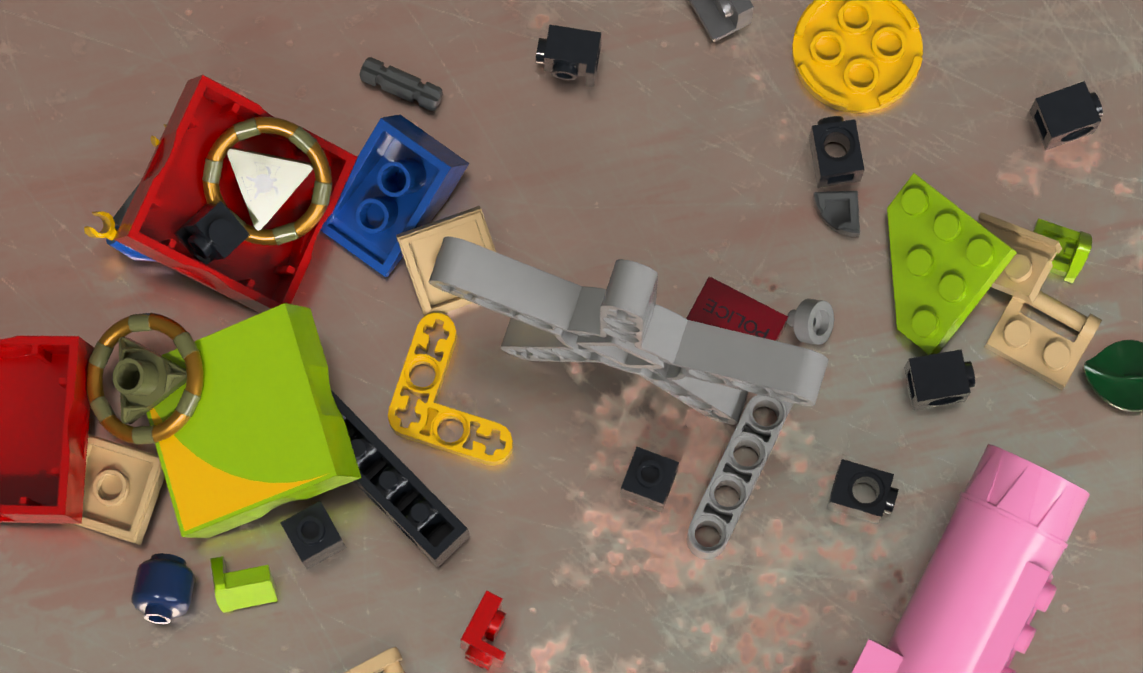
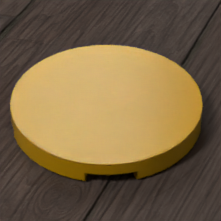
M814 0L802 13L795 29L792 44L794 67L800 81L808 92L821 103L833 109L849 113L873 112L895 103L914 83L923 59V43L919 24L912 11L901 0Z

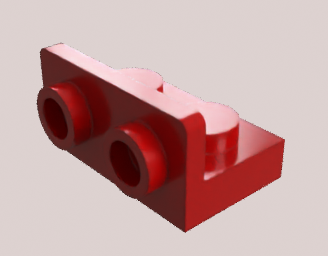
M486 590L461 638L460 648L466 650L465 659L489 671L492 664L498 668L502 667L506 653L486 643L485 639L494 642L506 619V613L501 611L503 598Z

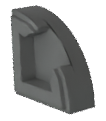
M858 191L813 193L815 209L828 227L846 236L859 237Z

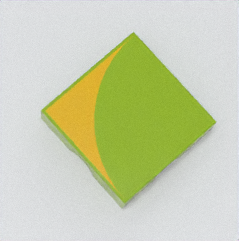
M284 303L194 341L200 351L203 364L201 398L193 416L177 433L155 443L182 537L211 538L259 519L282 504L296 500H307L361 478L344 418L332 396L328 365L310 308ZM178 349L161 355L186 369L185 361ZM186 383L146 413L150 425H158L173 414L186 388Z

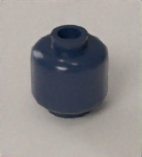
M165 553L154 554L151 556V559L142 562L137 569L131 601L136 609L144 613L145 620L155 624H169L171 618H178L187 613L191 603L195 575L186 566V561L181 557Z

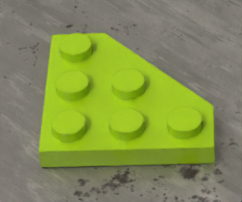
M913 173L887 207L897 330L928 355L941 352L1017 252L929 183Z

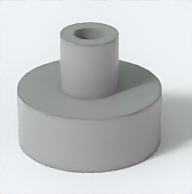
M808 298L799 304L797 310L792 309L788 313L787 323L790 327H794L795 335L799 341L821 345L828 340L832 333L834 312L832 306L827 301Z

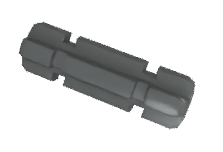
M368 57L361 67L359 75L362 81L373 86L380 84L382 90L412 103L414 100H417L419 106L430 111H435L441 102L443 92L439 86L429 82L422 84L420 78L391 65L386 68L384 62L372 57Z

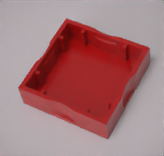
M200 75L187 81L114 240L259 313L284 303L291 304L311 261L317 235L322 225L332 214L357 156L304 129L317 140L328 159L333 184L330 201L320 221L299 239L281 245H260L244 240L224 259L214 260L209 264L196 260L174 233L207 204L202 177L205 159L217 138L234 124L253 117H273L259 104L204 75ZM261 133L241 140L233 146L235 148L311 163L307 154L288 138L277 134ZM226 154L223 159L219 183L221 195L229 209L245 221L246 224L254 227L228 155ZM314 168L262 229H273L295 222L306 212L311 204L316 180Z
M14 336L0 339V522L82 524L90 402L87 394L86 376L88 361L94 347L79 336Z

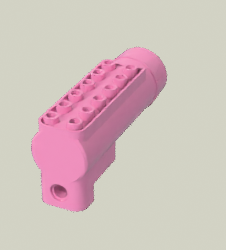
M988 444L965 491H961L959 494L960 498L950 521L888 645L886 646L878 641L868 639L852 673H1016L1015 670L1009 668V665L1016 651L1023 654L1026 653L1037 630L1030 626V623L1037 609L1044 613L1047 611L1056 593V586L1051 584L1054 577L1052 571L1063 551L1068 547L1067 541L1090 494L1075 484L1026 459Z

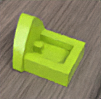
M1038 218L1033 232L1059 241L1062 247L1061 252L1056 254L1052 261L1053 267L1050 272L1063 276L1066 282L1073 283L1091 251V234L1083 231L1078 232Z
M224 556L210 559L215 598L223 613L278 601L276 586L269 565L227 573Z

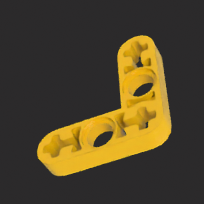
M434 312L427 314L417 325L389 406L388 420L391 429L396 435L404 439L493 466L503 464L509 459L513 451L512 436L505 426L436 403L456 344L457 333L454 322L450 317L443 313ZM437 324H442L444 333L448 335L447 340L439 339L434 350L435 356H443L441 361L427 354H417L419 348L426 353L428 352L430 337L425 331L427 329L434 330ZM427 364L434 369L435 379L429 386L418 387L410 381V373L415 366ZM404 390L418 397H429L427 403L420 399L417 400L415 414L420 418V421L418 423L411 422L408 428H403L401 419L396 416L398 412H406L411 401L410 396H402ZM455 419L463 425L464 430L460 439L455 442H445L438 436V427L444 420ZM471 425L479 427L476 431V436L484 439H490L493 433L499 434L500 443L505 445V448L503 450L496 449L493 455L486 454V446L476 441H473L472 450L464 448L470 440Z

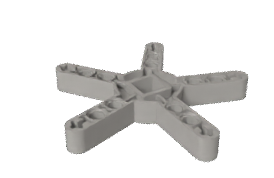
M447 236L443 239L429 279V283L437 289L511 317L501 345V349L508 354L530 361L600 362L623 371L638 374L704 416L726 424H738L748 392L799 405L814 406L829 361L826 356L807 348L687 320L681 315L657 305L658 273L646 265L630 260H616L607 289L586 287L469 241Z

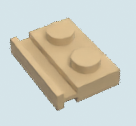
M980 212L978 216L979 223L1017 252L991 287L1033 303L1053 267L1052 261L1054 257L1062 250L1059 241Z

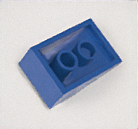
M402 115L380 118L358 155L332 214L322 225L320 231L384 277H387L403 258L396 235L430 223L446 203L470 163Z

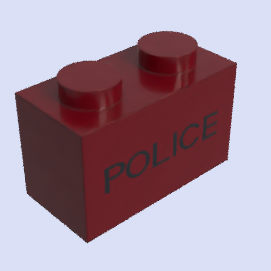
M709 276L686 319L778 341L786 327L788 316Z

